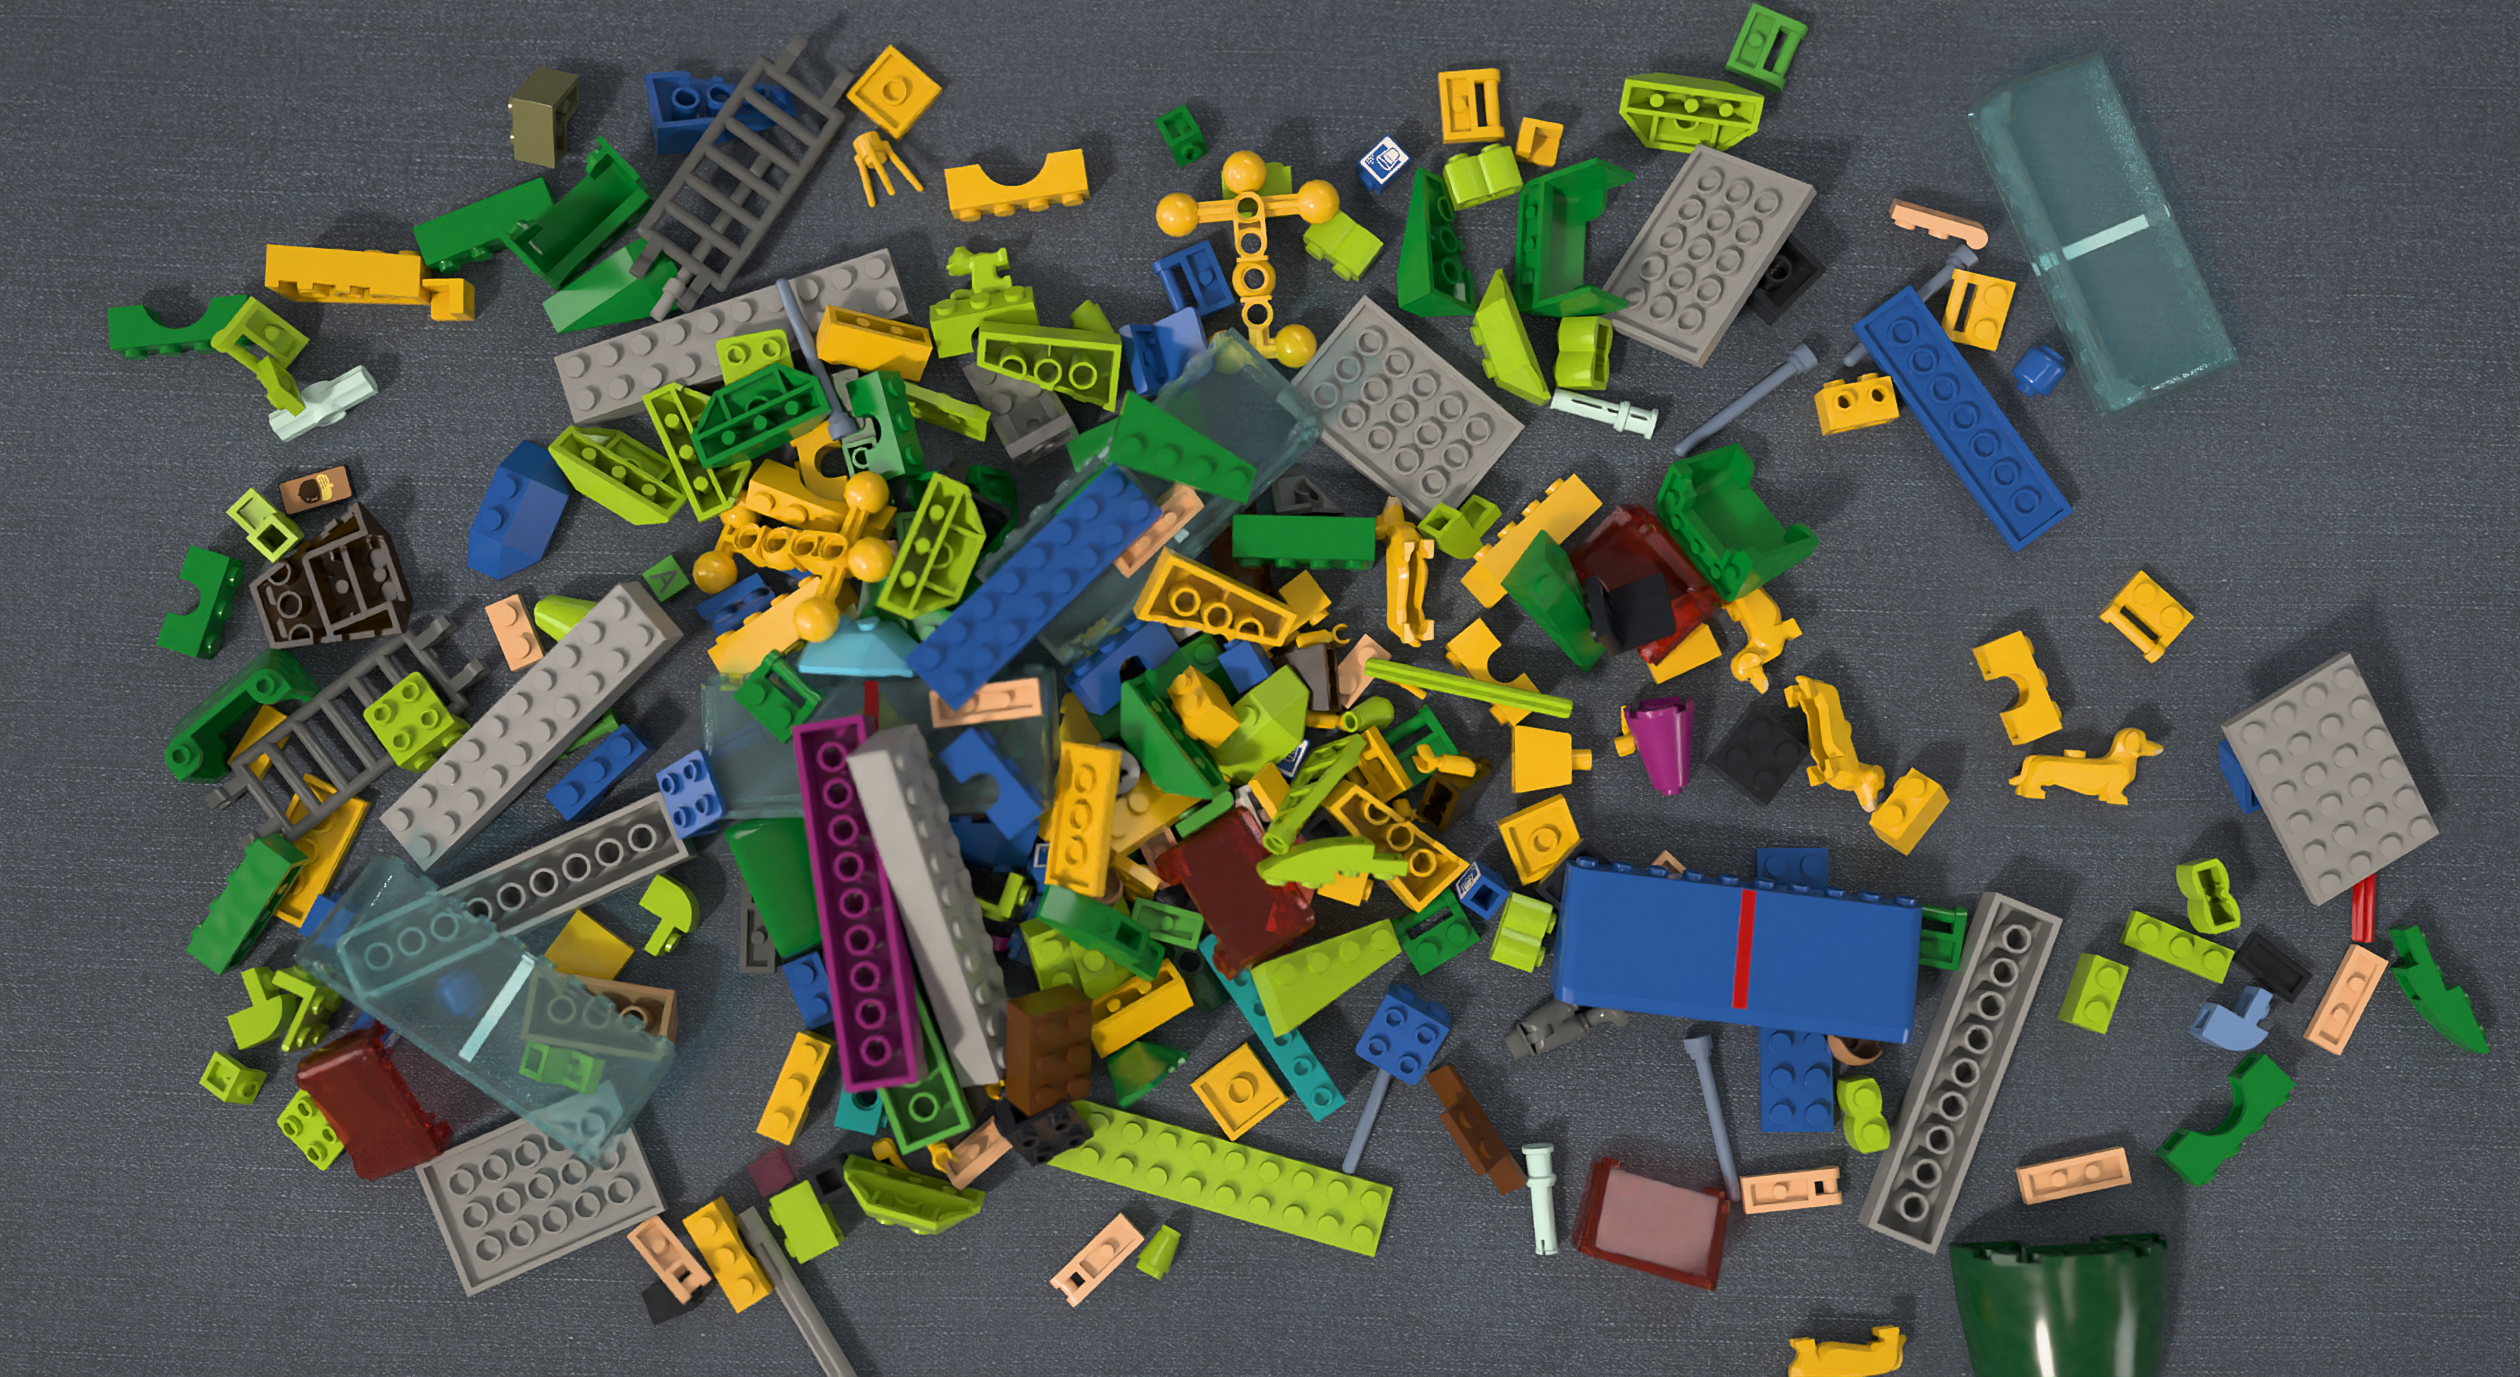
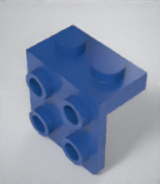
M1187 307L1151 325L1128 324L1119 328L1122 347L1127 356L1132 373V382L1138 395H1165L1211 374L1214 370L1199 311L1195 307Z
M695 750L656 773L659 787L678 840L708 835L719 830L717 820L726 815L727 809L705 750Z
M1390 981L1383 994L1380 1006L1356 1045V1054L1407 1084L1415 1085L1420 1080L1448 1033L1452 1016L1448 1014V1010L1443 1005L1435 1001L1428 1003L1417 997V992L1408 985L1402 983L1396 985Z

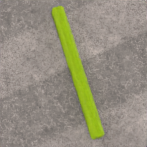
M1373 657L1366 660L1364 669L1366 676L1562 718H1569L1573 707V701L1570 699Z

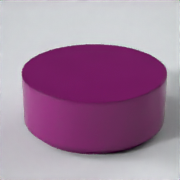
M986 930V933L992 939L994 951H1005L1008 949L1007 943L1010 939L1008 935Z

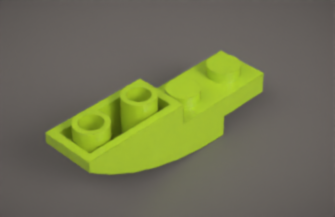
M1344 836L1301 843L1292 846L1286 855L1272 854L1257 863V872L1262 879H1266L1268 884L1284 886L1287 885L1288 881L1301 882V885L1304 887L1319 889L1323 888V884L1334 885L1336 870H1338L1339 875L1346 877H1360V872L1374 873L1375 878L1382 880H1395V875L1407 876L1408 861L1401 854L1374 852L1375 844L1368 837Z

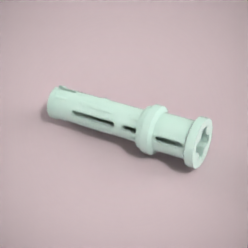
M1556 387L1550 406L1551 409H1558L1613 424V428L1619 432L1625 429L1644 434V438L1649 440L1651 439L1659 411L1655 408L1651 411L1631 406L1629 401H1621L1620 404L1560 389V387Z
M1531 1143L1522 1146V1153L1526 1154L1527 1186L1531 1187L1536 1241L1535 1251L1536 1254L1540 1255L1544 1254L1543 1251L1546 1252V1255L1559 1252L1552 1186L1555 1185L1557 1180L1556 1174L1552 1173L1551 1152L1554 1151V1144Z

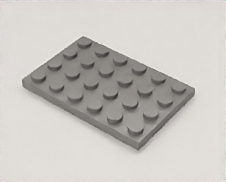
M1698 143L1602 288L1605 292L1628 300L1629 308L1599 317L1611 320L1614 331L1702 369L1817 194L1814 187Z
M1366 295L1359 300L1316 351L1313 359L1299 371L1276 399V403L1387 495L1398 497L1402 507L1420 522L1439 502L1457 510L1525 428L1521 422Z
M2342 651L2220 725L2312 904L2322 905L2440 834L2350 653Z
M615 1078L599 1084L596 1095L580 1092L414 1165L467 1297L669 1209Z

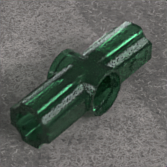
M1158 940L1166 948L1165 953L1205 1015L1231 999L1199 948L1196 951ZM1194 952L1199 956L1200 965L1196 971L1186 972L1181 968L1180 958L1184 953Z

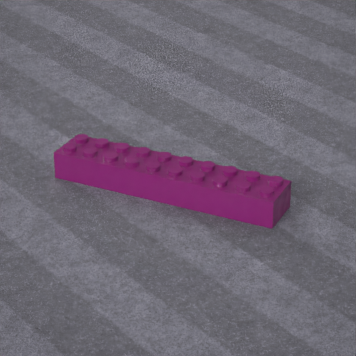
M857 715L791 726L845 1093L919 1082L928 1078L906 927L847 759L850 754L876 732L874 716Z

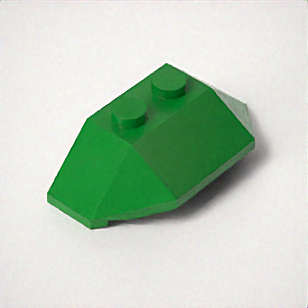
M775 363L713 392L701 415L697 428H694L690 437L703 469H711L749 461L813 431L833 410L818 377Z
M1145 676L1124 682L1121 685L1120 736L1127 744L1131 755L1137 758L1148 771L1151 781L1165 793L1211 799L1227 792L1230 786L1225 781L1217 762L1199 739H1192L1182 729L1181 725L1184 722L1171 708L1172 704L1158 690L1151 687L1150 681Z

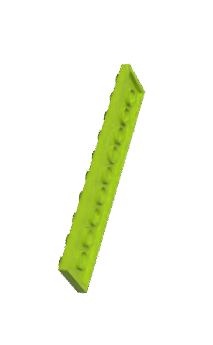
M1087 1099L1074 1101L1071 1104L1092 1127L1094 1136L1085 1141L1080 1147L1069 1149L1055 1156L1050 1162L1045 1163L1374 1257L1393 1190V1187L1355 1175H1347L1341 1171L1235 1141L1232 1142L1228 1139Z

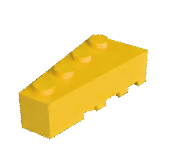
M1575 474L1565 482L1561 478L1557 479L1545 491L1549 496L1542 503L1535 499L1521 513L1525 517L1524 520L1518 525L1511 521L1497 534L1501 541L1494 547L1487 543L1473 556L1477 563L1460 581L1488 611L1507 593L1500 583L1540 530H1545L1560 545L1603 505Z
M1165 546L1133 608L1137 619L1153 620L1167 623L1171 626L1194 628L1207 633L1230 635L1238 639L1279 647L1282 646L1297 617V614L1289 605Z
M1145 769L1139 776V780L1134 788L1124 793L1115 802L1107 868L1143 846L1156 835H1160L1169 829L1173 824L1181 820L1179 816L1194 806L1199 808L1208 801H1212V798L1203 799L1165 793L1151 781L1148 771ZM1223 773L1225 781L1229 784L1231 779Z
M1342 780L1319 804L1334 816L1348 831L1349 836L1368 837L1375 844L1374 852L1401 854L1408 861L1407 876L1395 875V880L1384 881L1405 906L1418 913L1470 866V864L1453 854L1442 844L1419 830L1411 822L1405 820L1391 808L1350 781Z

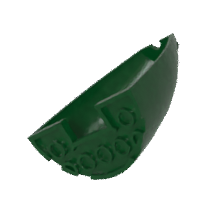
M2149 1232L2090 1236V1242L2031 1246L2021 1240L1949 1244L1956 1301L1971 1365L1976 1377H2159L2163 1358L2168 1303V1242L2165 1234Z

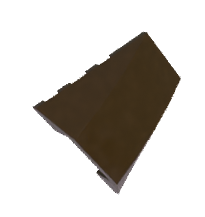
M355 502L341 518L333 519L324 526L325 530L312 540L307 539L297 547L298 551L288 558L281 559L249 584L271 649H286L406 633L413 605L407 581L391 536L361 502Z

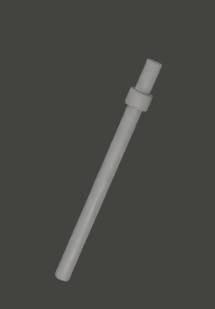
M760 154L749 170L761 178L772 161ZM741 181L730 199L742 206L753 189ZM721 210L711 224V227L720 234H723L733 217L724 210ZM702 238L691 255L703 263L714 245ZM682 266L675 278H670L662 289L664 294L650 312L654 319L659 322L663 321L676 301L679 302L686 292V286L694 276V273Z

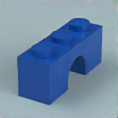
M1133 614L1124 622L1125 627L1118 633L1104 638L1098 644V650L1091 656L1080 659L1072 666V672L1064 680L1086 711L1103 715L1121 700L1122 683L1119 672L1121 665L1127 658L1132 657L1138 667L1155 670L1180 649L1162 622L1140 620Z
M623 723L548 791L545 797L567 821L580 822L606 799L603 794L612 784L627 774H633L658 750L635 725Z
M978 726L971 727L940 753L938 757L961 784L969 782L981 772L988 773L997 780L1000 787L999 798L985 813L1006 838L1011 840L1048 810L1043 804L1046 798L1034 784L1028 786L1020 777V774L1023 772L1020 766L1009 755L1004 758L996 748L999 745L998 740L987 728L981 730Z

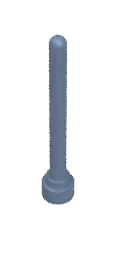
M1959 244L1949 253V259L1946 261L1947 265L1916 292L1923 303L1927 302L1951 280L1954 268L1971 272L1979 265L1977 256L1969 247ZM1860 342L1844 356L1843 362L1846 366L1853 367L1868 354V351Z
M779 278L775 286L811 373L820 379L833 410L829 414L830 418L828 419L830 426L827 427L831 439L836 441L848 437L859 431L853 417L849 418L848 413L843 412L823 362L818 358L815 343L789 281L785 278Z
M1799 344L1789 352L1790 356L1786 358L1787 363L1676 444L1674 448L1676 455L1685 456L1794 374L1800 375L1802 372L1804 374L1810 372L1818 366L1815 355L1805 344Z
M1704 1032L1689 1035L1683 1038L1685 1051L1690 1053L1691 1059H1695L1727 1196L1730 1201L1737 1202L1741 1199L1742 1193L1709 1056L1712 1055L1711 1049L1714 1047L1711 1033Z
M1381 1068L1378 1071L1342 1165V1171L1347 1175H1352L1357 1168L1392 1074Z

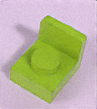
M215 1051L199 1083L224 1102L251 1105L267 1074L262 1070L245 1067L226 1052Z

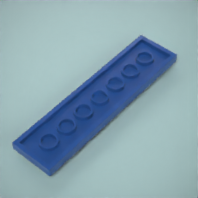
M1911 285L1901 290L1850 327L1883 374L1891 376L1892 385L2013 553L2021 550L2074 511Z
M1111 464L904 659V662L957 713L1161 519L1164 512L1115 464Z
M1754 848L1755 878L1771 879L1775 881V885L1789 886V882H1801L1810 885V889L1824 891L1825 886H1828V848ZM1758 1026L1760 1131L1834 1132L1832 1052L1828 1045L1827 1034Z

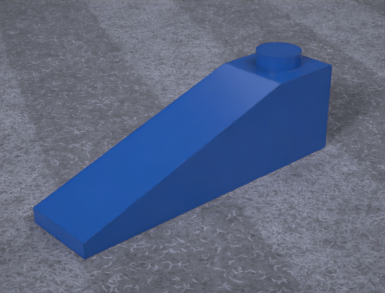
M685 71L644 74L651 129L658 155L691 152L739 84L724 82V77L712 76V80L691 77V72ZM764 83L756 84L754 87L755 91L792 118L797 119L791 91L783 86ZM746 100L734 115L737 120L754 132L779 125ZM725 128L714 145L738 137Z
M971 816L949 817L953 834L960 843V855L963 860L980 867L993 868V874L1010 875V872L1014 873V869L1027 865L1039 830L1040 820L1036 819L1017 837L1008 840L991 819L980 820V823H974V818H971Z

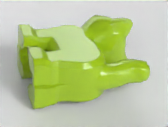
M959 246L955 248L954 253L948 258L946 269L949 270L950 276H966L972 273V289H958L950 295L952 300L967 299L981 292L989 294L1003 292L1013 286L1010 275L1003 278L998 276V271L1010 269L1006 247L1000 248L995 253L982 252L973 254L966 247Z

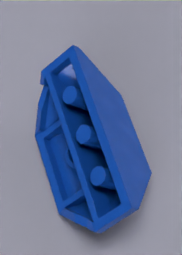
M523 440L498 466L470 528L467 567L498 580H503L509 577V575L522 571L543 560L571 498L563 471L547 449Z

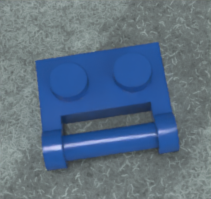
M1209 239L1152 264L1155 275L1161 278L1175 313L1187 308L1185 299L1172 271L1178 266L1182 267L1198 304L1196 308L1199 311L1201 320L1235 306V300Z

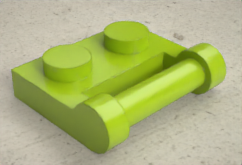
M251 296L228 325L213 336L211 346L221 353L226 352L256 373L257 379L260 381L262 375L257 364L261 360L236 342L242 334L273 355V360L285 370L310 339Z

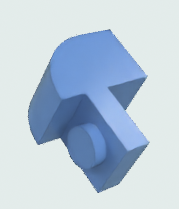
M2246 986L2232 1012L2219 1004L2204 1002L2188 1033L2214 1047L2233 1051L2251 1049L2260 1044L2268 1035V1032L2256 1025L2267 1016L2270 1010L2269 1002L2273 994L2260 987Z

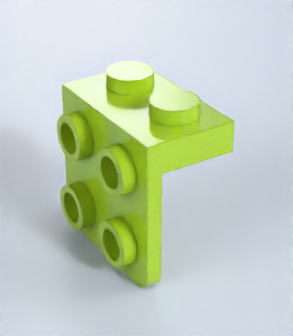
M782 328L720 338L716 343L725 387L775 363L795 369L787 334Z
M412 672L366 708L363 713L365 720L396 764L417 774L430 769L437 762L438 757L449 750L471 729L466 719L449 712L424 675L419 672Z
M1010 872L999 903L974 894L975 900L984 909L982 915L999 922H1007L1008 918H1018L1021 908L1026 906L1030 897L1033 896L1035 887L1030 885L1032 879L1020 873Z
M309 963L305 966L294 965L292 968L277 970L272 984L304 998L282 1045V1050L287 1053L313 1048L321 1044L328 1034L329 1025L327 1023L332 1012H335L343 1001L344 993H342L346 982L329 975L330 970L327 967L317 963Z
M334 1064L302 1085L277 1119V1123L283 1133L306 1154L308 1160L324 1171L335 1162L353 1138L377 1123L382 1114Z

